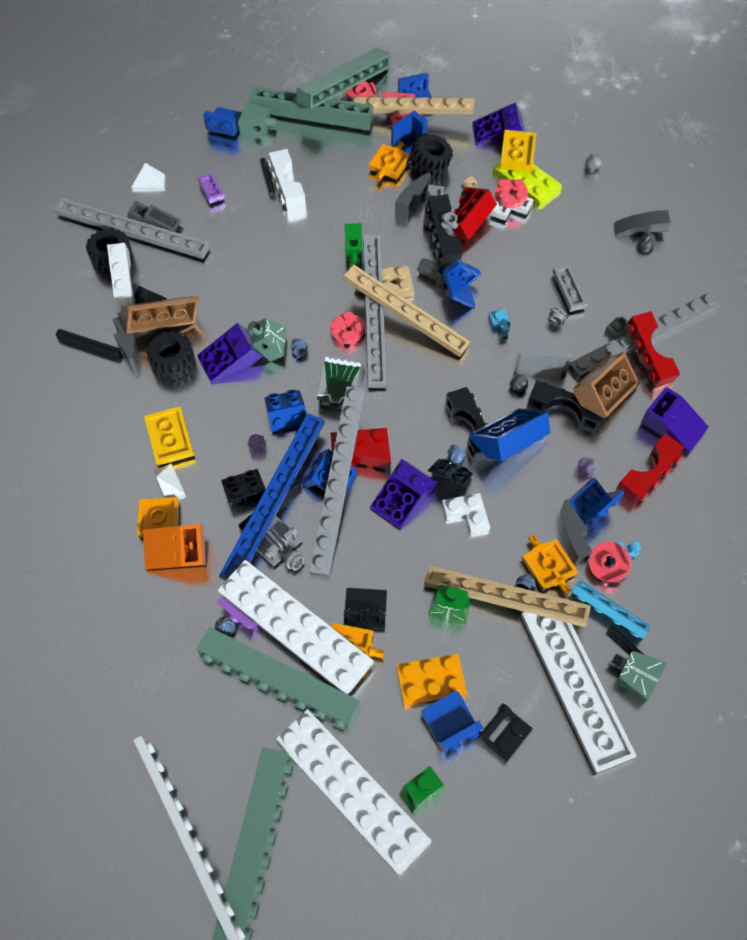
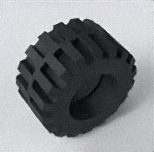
M435 134L421 135L415 141L409 161H411V166H414L413 169L418 171L419 174L431 173V178L435 176L440 177V175L445 174L453 157V149L450 148L451 145L447 143V140L442 139L441 136H435Z
M104 228L101 231H96L95 234L91 235V238H88L86 250L92 266L97 271H102L104 274L109 272L111 274L107 245L125 243L129 250L130 261L133 260L131 245L124 232H121L119 229Z
M171 330L168 333L167 331H164L163 334L158 333L156 338L152 337L151 343L147 344V358L152 371L161 378L163 376V379L166 380L168 378L175 380L176 377L180 379L182 375L189 373L188 370L193 369V364H195L193 348L188 337L182 335L181 332L175 333V331ZM170 353H178L173 357L165 358Z

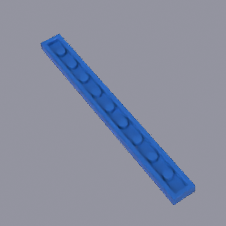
M307 413L219 574L220 579L226 581L244 560L250 563L323 428L325 424L324 419Z

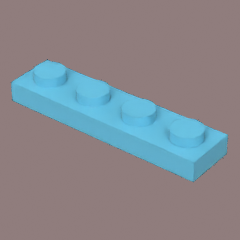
M581 580L571 591L577 599L591 604L594 610L606 614L615 624L629 629L628 631L635 637L644 639L651 628L649 624Z

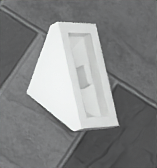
M146 163L132 176V190L160 189L165 186V174Z
M172 463L154 470L165 498L185 496Z

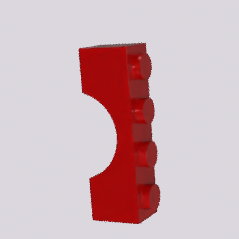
M652 311L632 316L626 323L627 332L631 335L634 347L638 350L641 357V363L647 370L648 379L654 387L673 382L680 375L674 359L660 355L652 345V334L659 327Z
M665 434L654 445L650 453L654 461V468L644 472L631 469L619 482L616 491L623 490L625 493L623 497L632 504H635L638 500L643 501L649 493L647 490L650 487L654 489L660 482L659 477L661 475L666 476L672 469L671 465L673 463L677 464L683 457L681 452L684 446L668 434Z

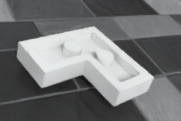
M527 197L526 202L524 201L518 208H506L503 206V203L496 201L497 205L490 215L502 220L507 219L511 210L527 215L534 199Z
M480 493L442 500L446 520L466 517L470 534L490 530Z

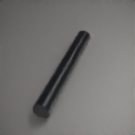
M261 158L260 163L269 195L274 197L276 192L266 158Z
M613 625L607 630L630 653L635 651L644 654Z

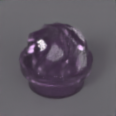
M260 434L250 436L247 443L250 451L253 453L263 452L266 447L264 437Z
M583 457V459L579 460L578 471L583 476H591L597 471V464L595 460Z

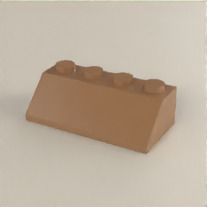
M187 296L121 306L120 319L126 334L195 324L199 298Z
M623 352L606 357L573 388V391L582 407L605 418L639 385V382L626 353Z

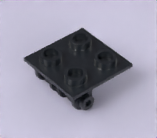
M438 459L428 469V472L435 474V477L442 480L445 478L446 482L450 480L451 484L454 482V485L461 488L468 487L469 479L473 475L466 467L455 466L446 459Z
M258 469L248 470L245 473L229 476L221 480L229 506H234V508L243 505L242 499L247 504L246 497H249L250 502H253L252 495L254 501L261 499L266 490Z
M346 588L344 625L385 630L387 590Z

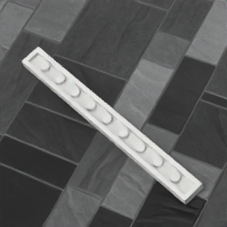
M142 735L134 739V743L227 939H244L246 936L240 924L235 925L231 918L235 914L228 901L224 903L220 895L224 893L218 879L214 881L210 874L213 868L207 858L203 860L200 851L203 850L199 839L197 837L193 839L190 833L193 827L188 817L183 818L180 812L184 808L179 798H174L171 793L174 790L173 785L168 777L164 779L161 772L165 771L159 758L155 760L153 753L156 752L150 740L146 742Z

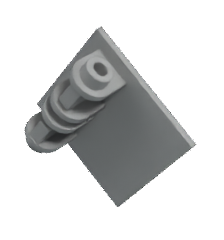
M275 516L257 552L274 567L284 558L286 552L293 550L303 540L297 535L298 532L294 527L290 529Z

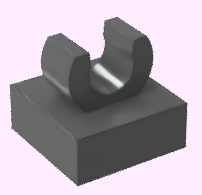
M622 316L620 318L616 317L606 327L605 331L617 339L628 333L626 328L627 320Z

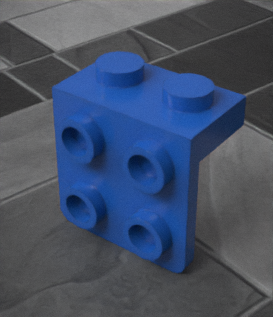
M428 73L398 78V93L414 94L416 98H432L428 89Z
M217 107L214 113L205 111L203 117L206 130L235 136L239 130L238 121L242 112Z
M414 110L398 122H395L391 127V147H396L399 141L405 144L410 140L415 142L421 135L425 136L427 134L428 120Z
M456 259L443 270L444 281L449 290L448 294L452 300L473 308L475 302L469 284L480 277L481 272L479 269Z
M292 389L281 394L272 393L264 398L272 432L301 426L307 414L299 390Z
M330 449L321 453L318 452L313 457L311 468H308L303 475V486L309 488L317 485L326 492L333 452ZM353 466L350 469L347 490L357 474V470Z
M592 478L569 499V502L581 520L600 519L608 514V509L611 506L613 507L621 502V497L625 493L623 490L606 493L598 480Z
M458 691L450 693L421 711L440 750L443 751L448 749L449 752L458 749L461 747V741L465 739L471 741L480 736L479 731L484 729L480 720H474Z

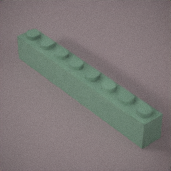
M375 48L297 87V103L313 109L390 68L391 53Z
M253 86L249 95L250 103L267 107L270 115L369 131L373 123V105L330 99L313 109H309L297 103V94L294 92Z
M211 627L208 628L196 648L201 660L209 664L214 662L218 664V668L227 673L232 671L237 674L236 676L245 682L250 680L255 683L257 688L263 691L267 689L273 691L274 696L284 701L287 698L293 701L295 707L301 710L307 708L313 711L312 714L322 720L325 717L331 720V724L339 729H343V727L349 729L360 708V700Z
M262 747L223 896L224 903L228 901L235 915L231 916L234 924L237 925L239 923L246 936L242 940L250 939L251 928H248L250 918H254L256 915L258 903L255 902L257 892L261 893L264 878L261 877L263 867L267 868L270 853H267L269 843L273 844L276 829H273L275 819L279 820L282 806L279 805L281 796H285L287 783L284 781L286 773L290 774L293 760H290L289 753ZM217 919L212 940H228Z

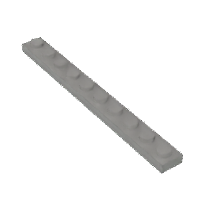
M61 198L53 209L57 215L103 229H119L126 236L201 259L205 257L210 248L209 242Z
M363 235L364 272L382 283L380 235ZM365 295L368 388H386L384 309L382 305Z
M708 292L655 319L659 327L653 332L651 341L653 342L718 309L721 305L720 301L711 292ZM627 333L570 362L569 369L579 380L587 376L606 357L623 352L628 355L636 351L634 341L631 335Z
M346 387L309 571L312 574L330 577L364 403L365 389Z

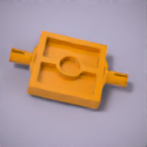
M399 141L396 147L382 144L368 164L369 170L377 172L375 176L376 181L380 182L383 176L398 179L410 158V154L402 150L405 145L404 142Z
M535 534L531 535L528 540L534 548L522 555L521 559L533 578H535L542 592L553 586H559L564 595L571 593L572 590L567 585L566 580L577 575L578 570L558 540L554 539L548 543L541 544Z
M332 623L331 628L368 657L373 656L383 659L385 650L372 648L373 630Z

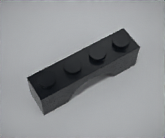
M448 194L428 197V202L425 204L426 214H429L430 217L428 220L429 228L433 229L432 240L437 246L436 257L437 259L440 258V263L445 264L452 263L456 259L461 260L463 254L459 238L450 236L441 226V215L451 212L452 209Z
M537 380L527 403V408L536 411L546 412L553 407L567 408L577 416L579 426L597 432L603 418L582 407L574 393Z
M468 387L446 394L445 403L452 418L466 420L471 424L474 432L488 425L487 422H484L482 410L480 407L477 408L475 396L473 393H470ZM469 437L467 450L473 462L476 463L488 459Z

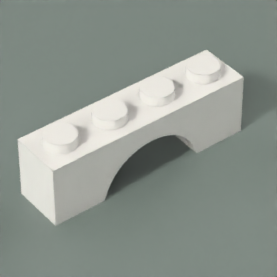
M284 149L269 153L267 164L269 170H272L273 181L277 182L275 183L277 192L281 193V203L285 204L287 210L306 206L305 194L301 183L292 182L286 178L288 174L293 172L288 150Z
M125 243L107 245L115 309L118 316L121 315V306L136 304L130 278L131 263L129 250Z

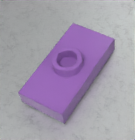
M213 173L197 178L209 204L225 199Z
M221 597L217 603L230 613L228 617L235 623L240 622L246 628L252 630L258 625L226 598Z

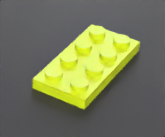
M501 161L493 166V172L504 180H523L524 185L528 189L527 197L534 199L533 201L539 206L562 188L561 183L534 164L532 172L500 169Z

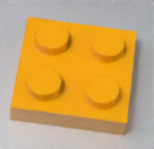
M178 497L139 499L138 538H143L144 529L179 526Z

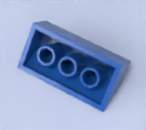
M518 408L469 434V437L486 458L502 462L507 460V457L519 453L523 448L530 447L532 443L544 439L546 435L551 433L548 412Z

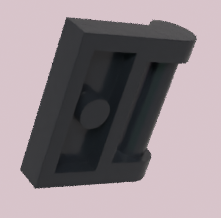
M502 703L498 707L499 711L483 731H479L480 736L476 739L506 764L533 728L512 712L506 704ZM506 717L510 722L496 740L492 742L489 736Z

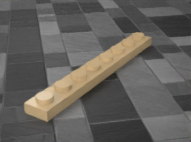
M352 97L351 102L373 105V114H410L415 110L419 114L473 115L475 98Z
M353 265L344 275V281L460 357L469 346V340L357 266Z
M431 565L424 580V586L434 589H437L439 585L455 587L468 591L469 598L582 627L587 626L591 605Z

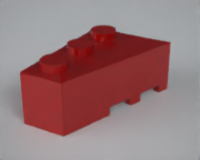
M465 187V194L459 200L460 205L454 211V214L457 215L456 223L458 227L456 229L451 228L457 238L469 240L497 205L489 189Z
M387 428L358 430L352 464L356 465V463L370 468H384L385 471L391 472ZM330 432L331 449L334 452L337 432Z

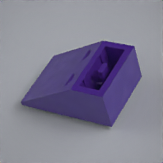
M516 102L472 121L477 145L503 144L505 130L525 132L522 114Z
M236 323L197 355L211 382L244 370L263 357L252 346V335L249 330L239 323Z
M668 387L663 389L647 409L641 421L642 424L662 437L668 434L683 445V450L690 453L709 428L688 402Z
M401 459L370 508L402 529L428 498L438 481L408 461Z

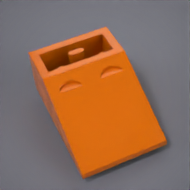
M196 524L143 530L145 570L206 565L203 525Z

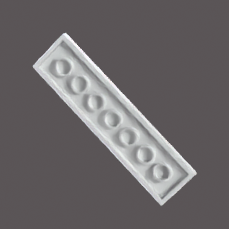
M246 560L217 590L219 594L338 690L348 695L374 663L370 657Z
M523 612L521 617L594 773H599L636 757L634 749L572 624Z
M308 709L275 739L280 747L289 753L291 759L398 876L431 843L432 840Z

